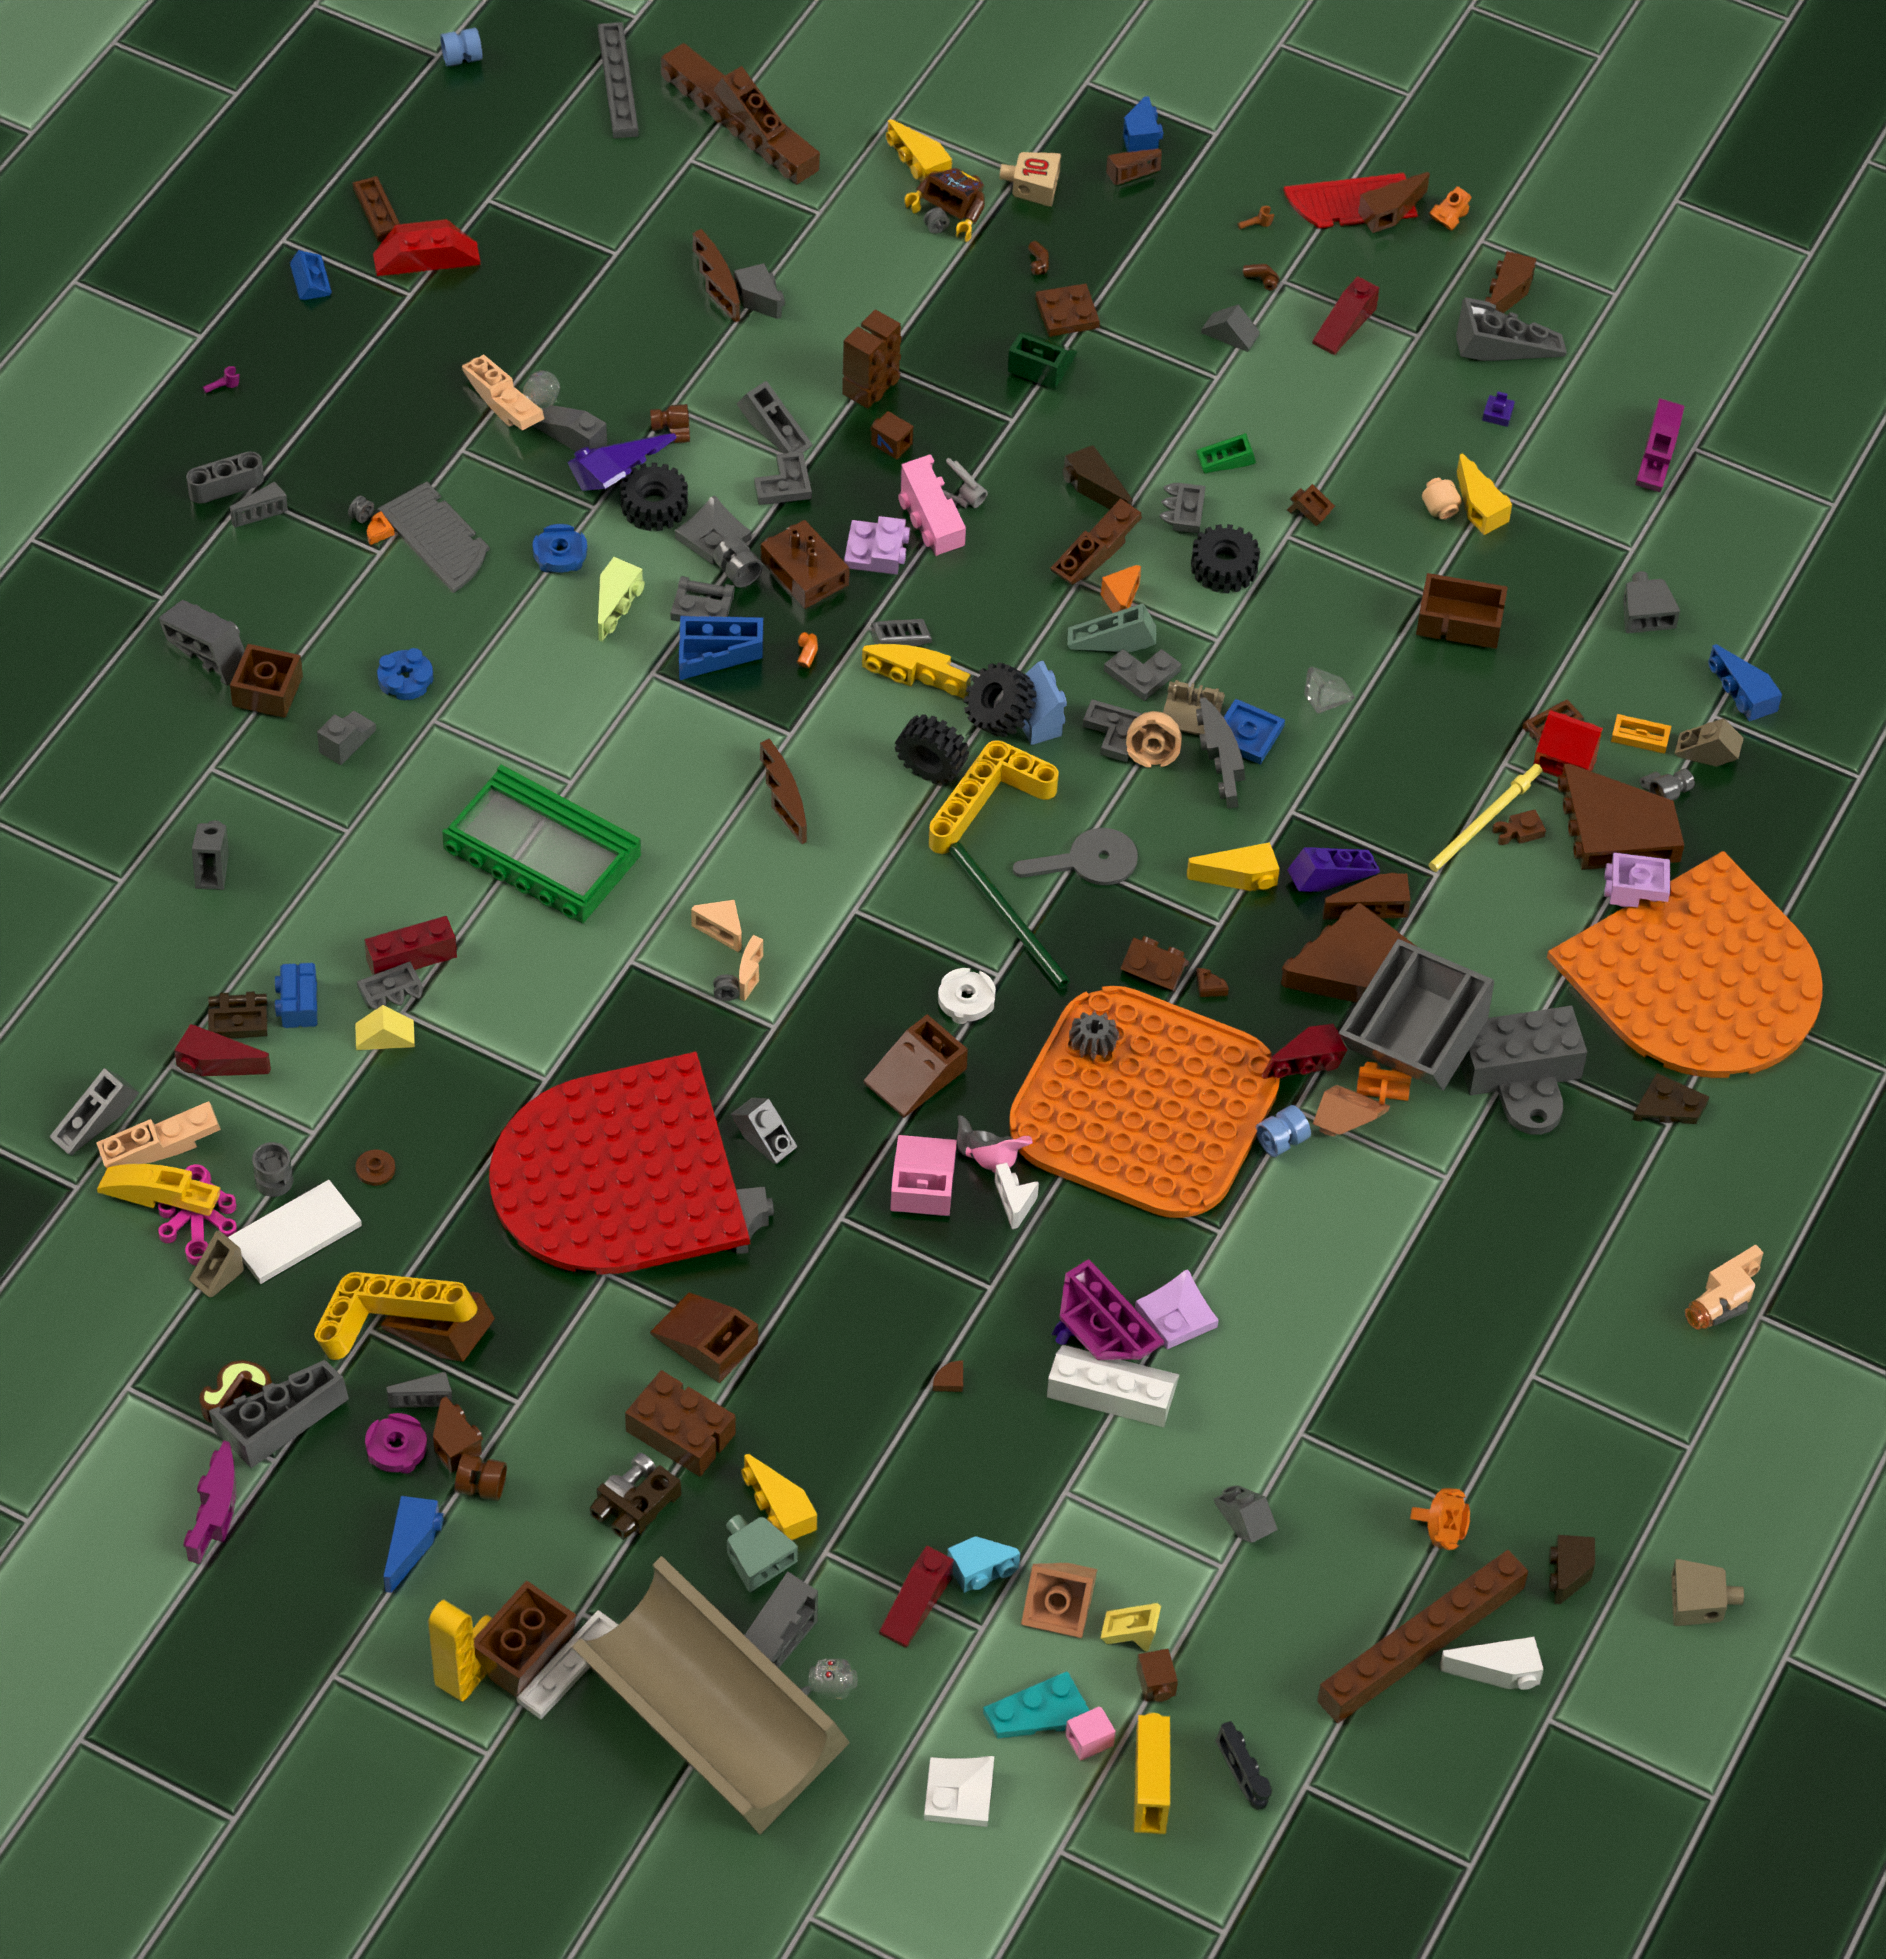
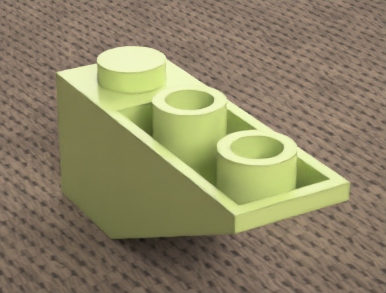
M616 557L612 558L600 575L598 636L601 642L608 633H613L622 614H627L632 600L635 596H640L645 585L641 568Z

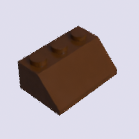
M526 1580L474 1638L475 1657L494 1683L517 1698L573 1635L577 1615Z

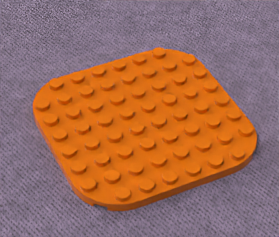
M1105 986L1100 991L1089 994L1086 991L1080 994L1065 1007L1014 1099L1010 1111V1134L1013 1139H1018L1022 1136H1030L1032 1138V1144L1020 1148L1018 1151L1030 1163L1045 1171L1160 1216L1169 1218L1191 1217L1212 1209L1228 1193L1257 1137L1258 1130L1256 1125L1266 1119L1275 1102L1280 1078L1263 1079L1262 1074L1272 1057L1271 1051L1254 1036L1138 990L1121 986ZM1095 1010L1097 1015L1101 1016L1107 1013L1108 1020H1115L1119 1037L1113 1052H1108L1105 1058L1096 1055V1058L1092 1060L1089 1054L1081 1058L1080 1050H1073L1071 1046L1072 1041L1069 1038V1030H1071L1074 1018L1080 1019V1015L1083 1012L1091 1015Z

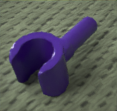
M1062 1321L1057 1323L1052 1332V1335H1057L1056 1343L1065 1345L1071 1335L1075 1336Z

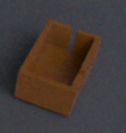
M876 309L861 323L862 328L857 326L843 340L844 377L842 394L867 409L875 401H879L884 392L891 385L894 386L900 378L901 323Z
M1427 573L1416 635L1437 639L1444 635L1446 640L1497 649L1508 587Z
M660 1370L625 1412L626 1432L701 1477L715 1460L716 1451L720 1453L736 1434V1415L689 1386L686 1390H683L682 1382Z

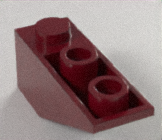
M1334 1024L1308 1027L1271 1057L1262 1077L1263 1079L1282 1078L1288 1075H1305L1323 1070L1332 1071L1341 1064L1347 1048Z

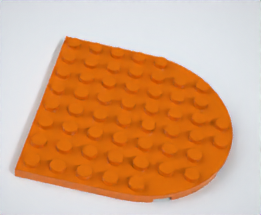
M1724 851L1671 880L1668 902L1639 899L1638 907L1628 906L1622 908L1552 948L1547 953V959L1628 1046L1644 1057L1648 1055L1664 1063L1663 1067L1693 1076L1729 1078L1730 1074L1743 1072L1753 1074L1781 1062L1804 1042L1805 1037L1814 1027L1821 1006L1822 976L1812 947L1798 928Z

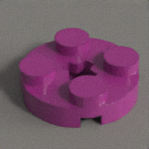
M401 1413L390 1414L388 1418L380 1422L379 1419L373 1422L365 1437L368 1460L371 1464L387 1472L406 1474L413 1471L415 1465L421 1462L427 1451V1437L421 1428V1424L414 1417ZM396 1438L401 1439V1444L403 1445L394 1448L389 1444V1441L394 1442Z

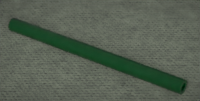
M960 842L952 844L949 848L952 856L1059 989L1066 987L1070 982L1067 975Z

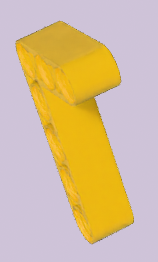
M999 740L989 742L931 821L929 826L930 849L938 854L948 853L950 846L958 842L1001 781L1038 799L1049 800L1053 798L1058 788L1059 774L1057 768Z
M352 1272L345 1275L339 1282L314 1335L328 1358L339 1360L350 1352L369 1313L465 1322L474 1317L477 1312V1304L465 1285L460 1282Z
M442 1600L433 1609L428 1622L435 1686L456 1699L464 1701L487 1674L475 1657L474 1638L492 1617L485 1615L473 1628L472 1617L446 1600Z

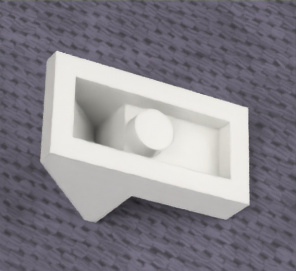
M1008 1163L996 1165L995 1183L1011 1227L1015 1229L1019 1227L1038 1197L1039 1183L1033 1182L1019 1186L1016 1173H1011Z

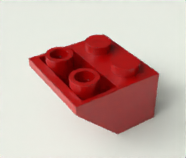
M1550 710L1536 749L1533 765L1538 764L1542 768V772L1556 777L1562 776L1564 764H1572L1592 772L1596 763L1603 728Z

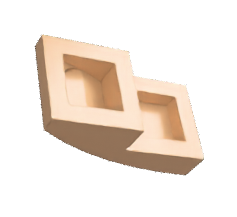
M755 935L748 942L740 964L739 995L743 1001L747 999L759 982L758 963L763 957V939Z

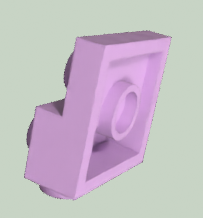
M881 516L878 518V523L852 520L844 559L849 569L898 575L899 564H905L906 548H903V543L908 544L910 528L905 527L906 520Z
M1613 853L1612 864L1607 863L1605 868L1604 880H1606L1604 897H1610V904L1621 907H1638L1639 899L1668 902L1670 895V860Z

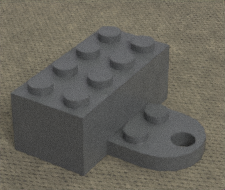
M1565 1006L1488 1018L1460 1063L1469 1095L1498 1091L1505 1116L1512 1126L1527 1134H1544L1552 1131L1559 1124L1563 1114V1099L1557 1082L1582 1078L1587 1049L1573 1007ZM1538 1115L1544 1118L1545 1121L1543 1123H1536L1530 1117Z

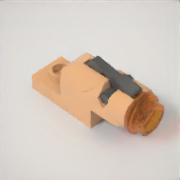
M1757 1245L1710 1272L1706 1285L1707 1291L1692 1301L1689 1307L1685 1309V1316L1693 1328L1705 1329L1747 1312L1748 1302H1750L1755 1288V1283L1751 1277L1760 1270L1763 1252Z

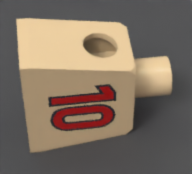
M1022 152L1019 154L1016 166L1001 165L1000 179L1013 181V195L1015 197L1052 206L1060 173L1061 154Z

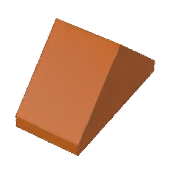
M1135 565L1102 577L1101 596L1112 613L1131 607L1140 584L1141 566Z

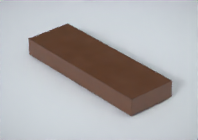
M375 176L353 182V190L377 241H383L394 226L400 225L378 177Z

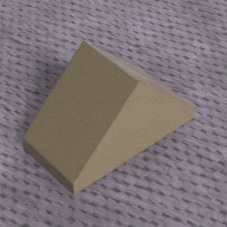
M216 1231L189 1281L208 1297L215 1296L244 1271L241 1248L221 1231Z

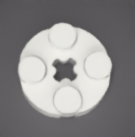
M959 968L949 972L942 979L938 991V1003L943 1012L952 1017L953 1021L958 1024L975 1021L993 1011L995 985L991 978L981 971L978 974L970 972V968ZM966 991L967 994L973 993L971 998H963L962 992Z

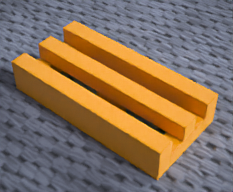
M1617 714L1611 742L1665 754L1671 726Z

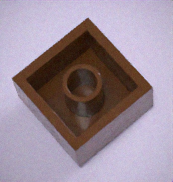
M247 644L230 684L232 706L286 718L303 678L301 655Z

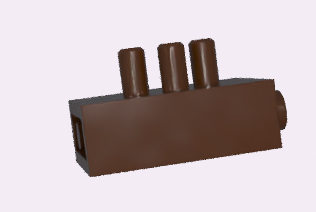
M806 520L789 526L785 531L774 537H769L761 543V562L804 609L849 585V566Z

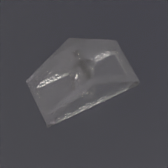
M1312 666L1308 669L1304 695L1317 714L1348 703L1355 698L1343 678Z

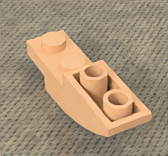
M485 355L477 357L462 366L463 372L482 399L509 427L515 424L521 430H524L544 419L543 410L517 390L513 385L512 378Z
M208 1101L155 1125L150 1119L96 1143L104 1166L107 1169L116 1165L147 1164L184 1153L197 1147L196 1140L221 1129L213 1107Z

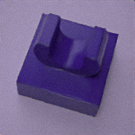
M1498 391L1496 396L1489 395L1482 421L1508 427L1515 401L1508 400V394Z

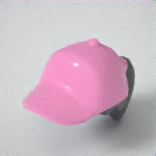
M961 1115L957 1117L959 1125L957 1144L960 1153L966 1157H974L983 1168L992 1170L994 1173L996 1172V1165L1008 1163L1009 1168L1012 1167L1016 1161L1018 1149L1032 1144L1030 1136H1022L1018 1139H1013L1011 1136L1001 1138L990 1132L972 1130L969 1121Z

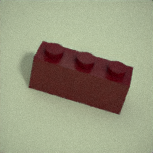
M447 915L364 939L366 960L372 975L407 962H411L414 970L457 958L456 937Z

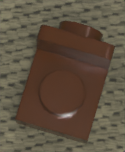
M1311 484L1305 491L1300 488L1290 498L1293 503L1288 507L1287 511L1292 513L1298 508L1317 526L1331 512L1335 505Z

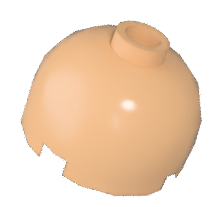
M1157 711L1146 712L1135 718L1127 731L1126 745L1129 756L1136 763L1144 767L1161 764L1160 767L1169 765L1180 754L1182 736L1178 724L1169 715Z

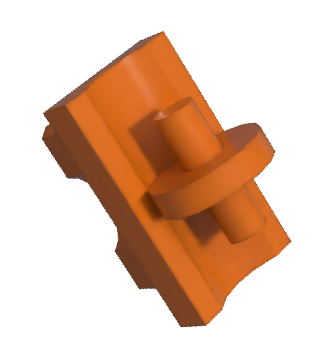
M1366 1062L1364 1067H1360L1356 1092L1366 1096L1379 1097L1380 1105H1385V1098L1408 1101L1412 1077L1393 1068L1391 1071L1380 1069L1377 1063Z

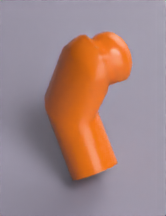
M803 632L798 639V644L804 648L797 664L804 668H810L818 650L817 636L813 633Z

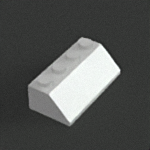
M1062 1345L1056 1353L1049 1375L1047 1398L1164 1427L1179 1374L1124 1360H1096L1089 1351Z

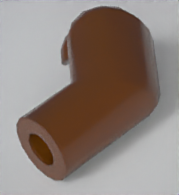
M1033 241L1029 244L1028 250L1036 257L1037 261L1031 263L1030 266L1033 267L1031 271L1034 275L1045 274L1049 269V252L1039 242Z
M1267 264L1244 265L1243 275L1245 278L1259 277L1263 281L1265 289H1276L1279 284V276Z

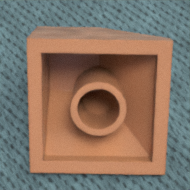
M1335 1085L1324 1092L1313 1124L1320 1127V1132L1329 1136H1336V1134H1343L1377 1119L1388 1112L1390 1106L1387 1104L1380 1105L1377 1100Z
M1071 1563L1033 1564L1021 1625L1082 1638L1098 1569Z

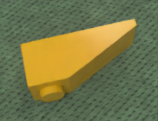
M1269 842L1189 858L1187 877L1189 880L1242 890H1265L1277 886L1280 868Z

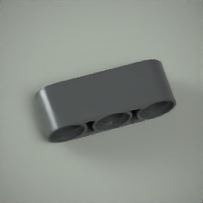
M245 452L191 469L186 476L189 498L195 503H205L259 486L264 480L261 456L255 452Z

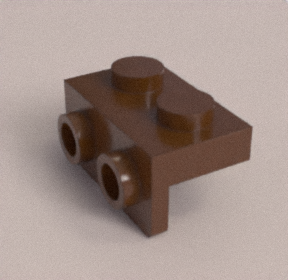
M1143 936L1142 940L1133 937L1120 969L1175 991L1184 967L1189 965V961L1183 958L1185 953L1173 947H1169L1167 951L1157 947L1159 942Z

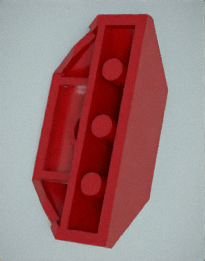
M447 219L395 225L373 254L376 276L480 265L477 242Z

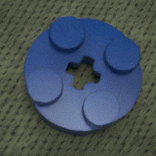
M554 524L544 528V532L539 536H535L533 540V556L542 571L568 572L578 571L582 568L583 561L587 556V540L582 532L580 535L574 531V527L567 524ZM557 546H563L565 550L557 551L556 549Z
M412 648L396 651L380 658V665L377 670L378 684L387 695L389 692L396 695V699H415L422 696L427 691L430 683L432 684L433 682L432 665L419 649ZM409 672V677L404 678L403 675L399 674Z

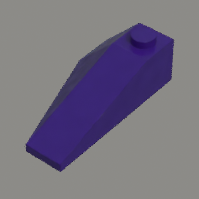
M675 433L593 449L584 447L575 452V458L567 463L582 491L606 489L631 473L632 470L630 468L647 461L645 455L650 456L659 452L677 437Z

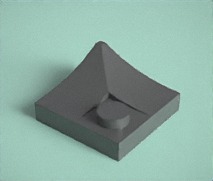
M715 495L691 519L675 530V539L712 565L716 563L713 559V553L723 540L731 536H739L747 543L752 539V531L740 523Z

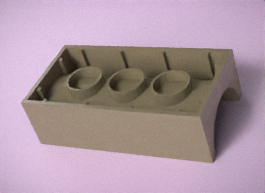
M661 1556L653 1564L654 1578L651 1586L634 1611L605 1635L593 1640H583L580 1638L572 1648L640 1718L752 1828L761 1834L850 1742L831 1718Z

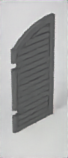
M425 482L378 508V512L382 511L401 538L454 593L475 576L490 547L480 537L473 540L471 537L476 532L445 500L438 503L436 500L440 499L441 495L428 482Z

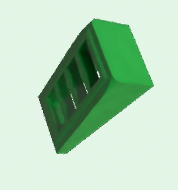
M1246 433L1196 450L1203 473L1256 464ZM1222 454L1223 459L1218 460L1217 455ZM1206 456H1212L1213 462L1208 463Z

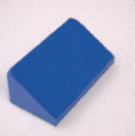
M298 250L290 265L299 298L306 300L329 296L332 292L322 256Z

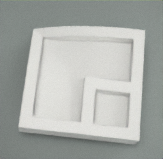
M994 1756L967 1759L930 1758L924 1820L987 1827Z

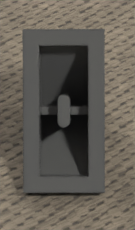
M1239 304L1213 312L1201 329L1202 334L1246 352L1250 350L1260 335V331Z

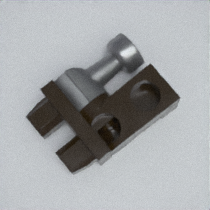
M640 1452L631 1460L632 1468L622 1477L619 1475L610 1476L605 1484L602 1483L597 1488V1498L590 1507V1515L598 1522L603 1523L610 1514L615 1516L617 1519L611 1524L612 1531L623 1540L634 1531L640 1535L670 1501L674 1503L681 1496V1480L661 1465L656 1468L653 1461ZM641 1476L646 1478L638 1487L634 1486Z

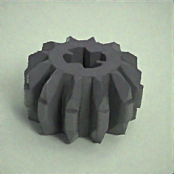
M1095 1010L1091 1015L1083 1012L1080 1015V1019L1074 1018L1071 1030H1069V1038L1072 1041L1071 1046L1073 1050H1080L1081 1058L1089 1054L1092 1060L1096 1058V1055L1105 1058L1108 1052H1113L1119 1037L1115 1020H1108L1107 1013L1099 1016Z

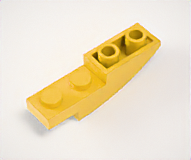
M897 644L867 645L862 649V667L870 672L881 674L897 683H903L910 687L917 679L926 685H932L961 698L967 697L969 694L966 689L970 686L971 674L952 667L951 656L925 648Z
M124 1164L107 1168L97 1188V1193L154 1208L156 1202L210 1216L220 1196V1187L193 1180L191 1171L153 1164Z

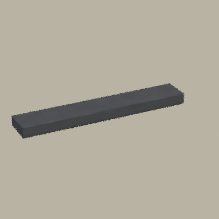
M623 22L598 24L613 138L638 137V124Z

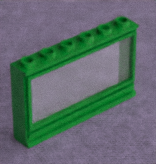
M500 764L497 772L450 826L442 831L443 848L449 854L459 856L468 861L473 867L483 869L492 874L495 879L507 882L519 892L531 895L543 905L551 906L562 912L567 918L575 919L584 924L641 856V838Z

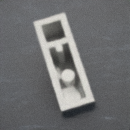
M1534 1637L1445 1650L1442 1653L1440 1669L1443 1672L1507 1689L1520 1688L1526 1690L1540 1685L1543 1673V1666Z

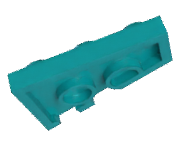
M1068 1671L983 1707V1714L997 1739L1034 1735L1036 1731L1044 1730L1066 1731L1068 1720L1090 1711Z

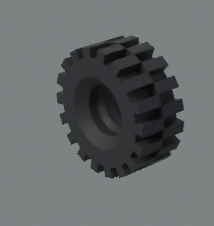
M651 462V467H647L646 463L641 464L640 470H637L635 467L631 469V475L625 476L624 482L621 481L620 485L623 516L627 515V521L630 524L635 521V527L639 529L644 525L646 531H651L652 527H657V531H662L665 525L669 529L674 527V521L680 523L682 516L686 515L688 508V485L683 474L678 475V470L674 467L669 470V465L664 463L662 467H657V462ZM657 495L663 497L664 499L657 502H651L646 500L645 498L648 496Z
M1218 524L1215 530L1208 527L1205 529V534L1200 532L1197 539L1194 540L1191 558L1192 574H1195L1197 582L1202 580V586L1206 589L1209 585L1212 586V591L1218 592V589H1224L1223 593H1229L1230 589L1238 592L1241 590V585L1246 589L1250 586V581L1254 582L1256 574H1258L1260 558L1258 541L1256 539L1252 540L1253 535L1250 532L1244 534V528L1238 527L1237 530L1233 529L1231 524H1227V528H1222V524ZM1223 553L1230 554L1234 556L1235 559L1222 560L1216 557V555Z
M999 662L997 665L989 664L988 670L985 668L980 669V676L974 675L971 679L974 684L966 689L970 694L969 697H964V703L969 706L965 707L964 710L966 714L970 715L967 717L968 720L974 723L973 725L993 736L1007 737L1008 733L1012 735L1017 733V726L1022 729L1026 725L1023 722L1025 718H1031L1032 714L1029 713L1030 708L1035 709L1036 705L1032 701V698L1036 697V691L1032 690L1035 685L1029 680V676L1008 664ZM1003 691L1001 702L994 707L996 696Z
M922 714L920 717L916 715L910 719L895 741V752H899L897 755L898 759L904 760L905 763L903 765L906 769L911 768L913 770L912 774L915 776L921 775L923 780L931 779L933 784H938L939 781L942 784H947L948 781L952 782L968 759V744L962 743L964 737L961 734L957 735L955 733L957 731L956 728L946 726L948 722L944 720L939 722L937 717L932 715L929 719L925 714Z

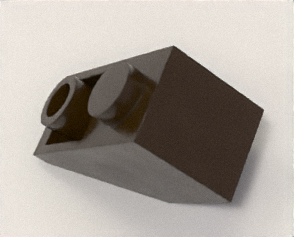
M1558 1535L1555 1546H1550L1549 1565H1554V1573H1550L1549 1592H1554V1604H1562L1591 1580L1595 1567V1537Z

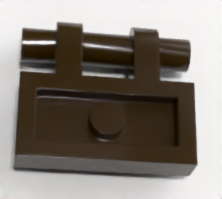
M255 991L246 992V995L220 993V996H208L209 1008H217L208 1009L209 1031L227 1038L268 1036L267 1006H256L267 1005V993L255 994Z

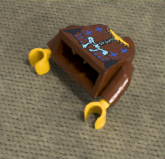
M957 168L941 172H931L916 188V193H908L905 196V206L908 208L912 204V213H917L921 210L920 199L923 198L960 220L965 219L964 222L957 224L956 238H958L961 232H967L965 242H968L972 236L971 225L976 224L984 209L985 195L982 193L984 184L978 176H970Z

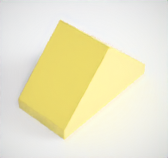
M384 1005L355 1023L356 1050L415 1047L414 1020Z

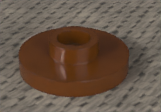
M383 1150L367 1151L356 1162L358 1178L368 1185L377 1186L385 1184L395 1173L393 1157Z

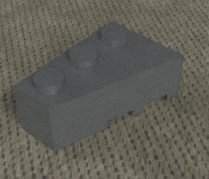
M787 1572L744 1635L777 1668H780L817 1623L818 1591Z

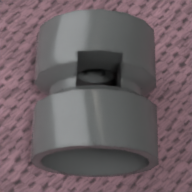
M731 536L723 540L713 553L714 561L726 572V575L737 587H745L759 577L763 570L761 561L750 551L749 547L739 536Z
M269 1142L260 1145L252 1156L256 1188L265 1196H281L291 1189L294 1182L290 1152L280 1143Z

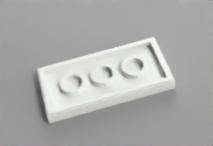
M327 1180L228 1238L241 1248L242 1261L258 1282L262 1284L362 1225L360 1218L330 1180Z

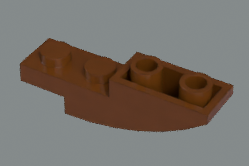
M1120 498L1089 533L1084 531L1050 568L1051 571L1071 585L1084 579L1097 570L1126 542L1125 536L1142 519L1141 512Z

